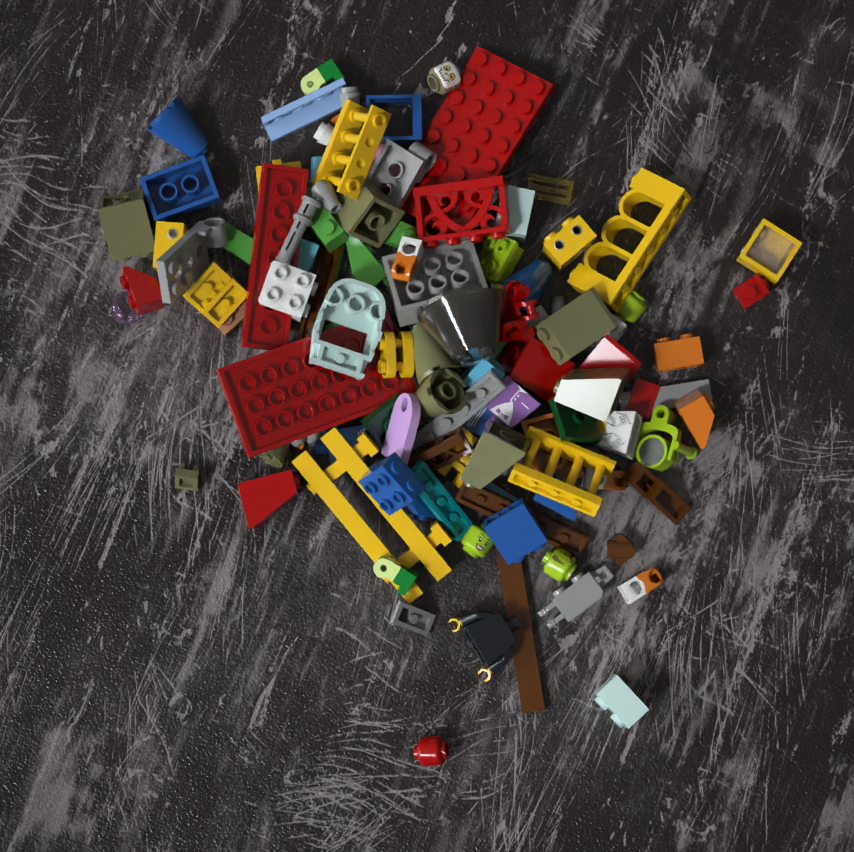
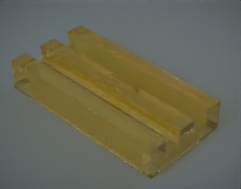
M529 173L526 189L567 195L566 198L535 192L534 198L570 205L574 182ZM536 180L568 186V190L533 184L532 181Z

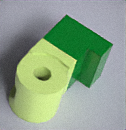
M331 58L302 78L301 89L305 95H308L341 78L344 79V76Z
M386 555L378 557L373 566L375 575L379 578H387L399 586L397 592L404 597L418 574Z

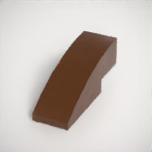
M636 461L622 477V480L676 526L691 509L664 482L660 481L645 466Z

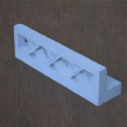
M341 78L260 117L271 142L273 143L341 110L342 105L338 94H340V88L346 87L344 79Z

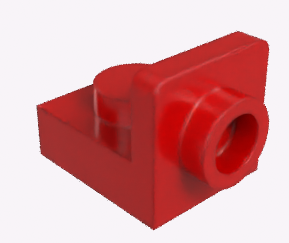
M757 273L733 289L732 292L745 310L770 293L768 290L770 285L764 276L760 277Z

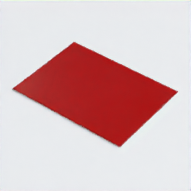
M636 378L625 410L636 411L639 415L649 418L660 386Z

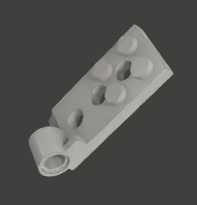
M387 139L367 178L380 190L387 184L390 188L387 196L402 208L415 183H420L425 173L434 166L437 160V153L418 141L414 142L406 150L392 140ZM398 164L401 172L398 176L394 177L392 169Z
M213 217L204 221H198L156 260L163 303L171 304L209 267L210 262L207 248H219L228 243L226 225L223 218Z

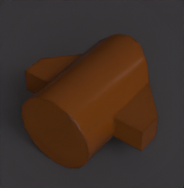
M617 533L616 540H607L606 557L615 558L616 565H622L628 559L634 557V543L623 533Z

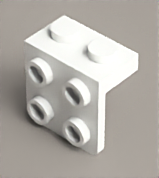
M273 261L258 302L263 306L291 315L292 320L300 322L302 317L307 318L311 307L310 304H307L309 296H314L319 284L315 282L316 275L279 261Z

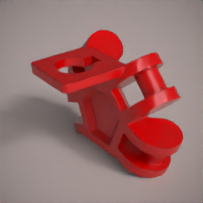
M518 280L510 281L505 287L503 301L498 313L499 319L505 320L499 338L501 343L510 340H531L535 336L534 328L526 324L528 320L540 317L539 312H536L535 308L537 301L536 299L523 301L529 296L530 288ZM526 306L528 315L522 316L520 307Z

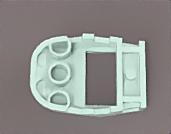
M351 278L341 279L332 285L325 296L312 329L309 364H315L354 377L357 380L364 378L365 374H363L367 363L372 361L376 346L381 341L383 334L381 331L382 321L385 319V299L376 287ZM327 320L366 333L367 337L362 354L319 340L324 321Z

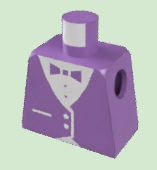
M506 376L503 382L507 387L490 401L487 410L493 414L491 419L513 429L537 410L540 404L511 378Z

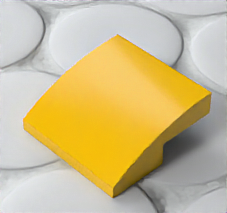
M212 262L183 294V297L219 328L246 299L247 291L215 262Z

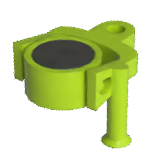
M664 405L655 407L651 422H643L641 424L634 458L641 465L655 472L668 469L672 463L678 464L679 453L685 455L689 460L697 456L695 447H688L681 443L682 431L672 425L676 420V415L670 408ZM661 431L671 434L673 439L670 442L658 435H648L646 437L644 435L649 432Z

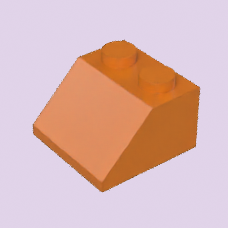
M696 389L676 400L673 404L694 441L703 449L706 447L715 415L712 409L715 406L705 392L701 394Z

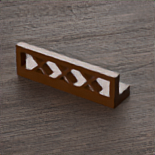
M459 426L412 450L407 466L411 469L420 460L424 461L426 465L431 464L429 469L433 472L472 453L474 449ZM461 443L466 447L459 452L451 450V448ZM443 452L445 453L443 460L439 462L431 460V458Z

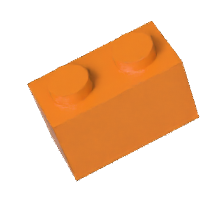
M693 333L680 335L679 340L671 341L670 337L657 339V343L652 346L656 372L661 373L702 366L704 359L700 336L693 337Z

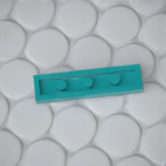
M418 460L411 470L426 486L419 494V497L452 538L460 542L469 527L474 524L425 462Z

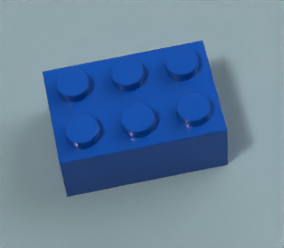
M205 155L139 178L155 222H168L222 202Z

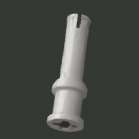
M304 195L301 198L303 201L298 212L293 215L294 223L276 257L277 261L288 266L306 228L310 227L313 223L312 218L316 209L321 206V203Z

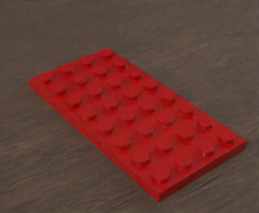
M478 46L462 71L460 86L449 92L422 136V142H419L437 153V160L431 170L425 173L421 182H416L413 188L501 176L552 94L555 86ZM412 189L402 209L406 214L416 219L415 199ZM475 193L472 196L473 202L482 204L483 201H478L480 194ZM459 195L456 206L446 215L458 225L465 226L479 209L468 204L464 195ZM449 197L443 199V204L446 205L441 207V209L446 208L451 203ZM424 200L425 217L433 213L428 200ZM435 217L427 225L432 227L434 222L439 219ZM436 226V227L434 228L435 230H437V231H439V232H440V230H441L439 226ZM448 228L447 234L456 232Z
M386 309L381 331L393 332L395 339H398L388 309ZM340 325L321 332L319 340L362 354L367 334ZM312 335L216 369L247 458L367 415L396 393L399 395L402 393L414 394L416 387L412 377L401 378L399 371H396L394 378H383L382 374L378 372L380 350L377 349V346L372 361L367 363L363 371L365 376L360 380L315 364H309ZM396 348V362H398V348Z

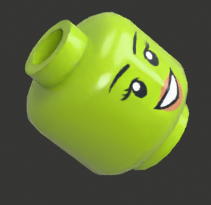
M483 523L480 527L471 525L461 539L462 549L476 559L478 557H486L494 546L493 541L483 528Z

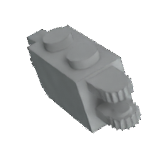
M606 566L592 573L587 572L585 575L581 571L571 579L572 585L568 588L562 586L552 593L555 598L538 614L540 617L545 616L552 608L556 607L560 614L552 618L547 626L551 628L563 618L570 622L602 597V588L613 577L612 573Z

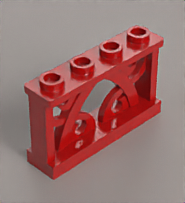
M502 175L412 188L415 199L417 239L422 240L423 246L427 249L437 248L441 243H447L448 246L460 245L461 241L469 240L471 243L482 242L483 238L492 237L493 240L505 239L506 235L512 234L507 190L508 179ZM495 190H499L500 207L491 205ZM475 193L480 194L478 201H483L482 204L473 202L472 196ZM459 195H464L468 204L479 209L465 226L458 225L446 215L456 206ZM449 197L451 203L446 208L441 209V207L446 205L443 204V199ZM424 200H428L433 213L426 217ZM489 210L497 211L501 216V221L496 227H489L487 225L488 220H495L492 215L487 214ZM437 217L439 220L434 222L432 229L439 226L441 230L437 235H430L426 229L427 224L431 219ZM480 224L482 229L475 230ZM448 228L456 233L447 234Z

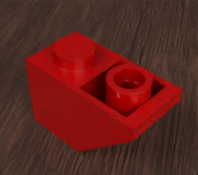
M128 266L122 267V276L119 277L120 284L123 290L127 289L129 306L131 310L135 309L137 316L164 308L161 290L156 278Z

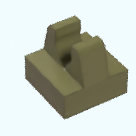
M181 463L175 472V488L198 492V465H194L193 470L185 469V463Z

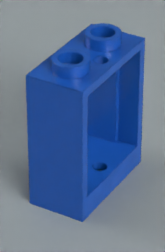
M421 94L366 95V102H362V106L368 109L367 113L371 105H412L413 136H383L380 143L385 144L387 139L392 140L396 144L422 142Z

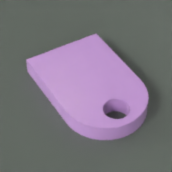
M402 393L397 398L381 451L385 457L395 452L406 465H408L420 420V402L416 395Z

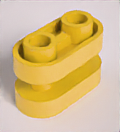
M410 331L399 332L398 339H395L393 332H383L381 341L377 344V349L380 350L378 372L382 374L383 378H394L396 371H399L401 378H411L414 374L412 333ZM396 348H398V362H396Z

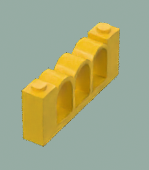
M642 167L631 180L629 187L632 190L626 192L619 202L620 215L610 218L604 224L601 231L603 242H598L587 250L584 256V265L579 262L577 267L571 271L567 281L574 290L581 294L593 287L606 307L618 313L692 199L684 188ZM640 202H650L662 208L651 227L631 218L632 209ZM631 228L645 235L633 254L613 244L615 235L622 229ZM606 255H615L627 261L616 281L596 272L598 261Z

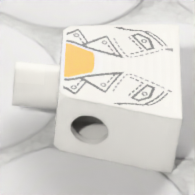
M615 411L606 422L598 419L596 423L602 441L595 445L606 451L633 459L643 417L636 411Z

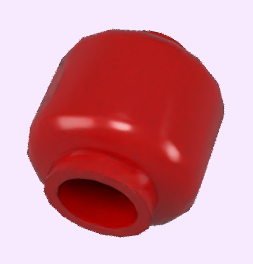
M439 735L421 737L418 744L414 746V757L419 759L420 764L424 767L441 766L449 758L448 742L444 741Z

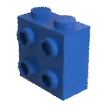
M395 452L372 466L358 481L389 516L413 502L426 488Z
M523 497L483 521V528L508 565L513 562L515 564L521 562L526 558V554L533 550L534 552L541 550L545 547L546 542H548L546 532Z

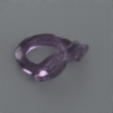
M127 291L121 292L113 298L112 311L108 314V317H112L120 324H134L137 320L143 318V315L137 316L135 309H133L128 319H123L117 303L121 297L129 296Z

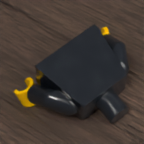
M474 610L462 615L460 618L450 619L449 623L453 621L458 623L457 629L452 630V632L463 630L484 665L478 671V675L482 671L488 673V677L484 682L489 681L493 673H497L508 664L514 651L513 644L516 642L512 632L521 627V623L516 615L504 621L500 613L494 614L487 610Z

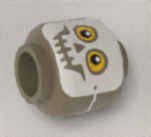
M445 61L430 69L427 82L433 92L444 95L460 86L462 72L457 65Z

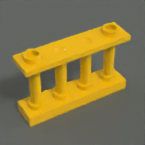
M345 100L311 185L314 186L317 182L326 180L332 184L333 188L338 186L337 192L357 200L392 114L374 105H371L367 113V108L351 100Z
M530 426L526 437L532 440L522 464L517 462L514 464L508 482L595 517L603 500L596 493L603 475L610 477L616 461L571 442L561 441V438L546 433L540 428ZM538 448L551 453L544 473L531 469ZM560 457L573 462L566 482L553 478ZM582 466L595 471L588 491L574 486Z

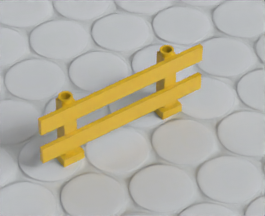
M333 427L320 439L336 457V460L324 470L321 469L307 450L291 461L307 480L306 486L312 494H318L374 563L378 557L384 555L393 558L408 568L420 560L437 581L452 571L451 567L435 549L440 543L446 546L452 541V536L438 519L430 525L431 531L424 536L402 508L389 516L358 482L369 470L362 458L367 454L372 457L379 451V447L366 431L357 436L358 443L353 447L350 446L336 427ZM345 471L350 474L410 547L397 559L333 483ZM382 578L387 584L391 582L398 589L399 586L387 578ZM414 581L405 597L403 595L402 597L410 604L422 595L423 591Z

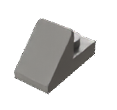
M398 601L390 622L428 637L436 615Z

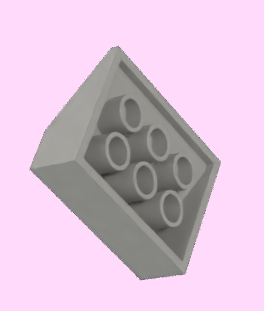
M469 240L461 241L460 245L454 246L441 243L437 248L427 249L423 247L424 255L422 260L419 261L411 283L392 279V267L396 254L382 257L400 327L490 306L489 289L474 244Z

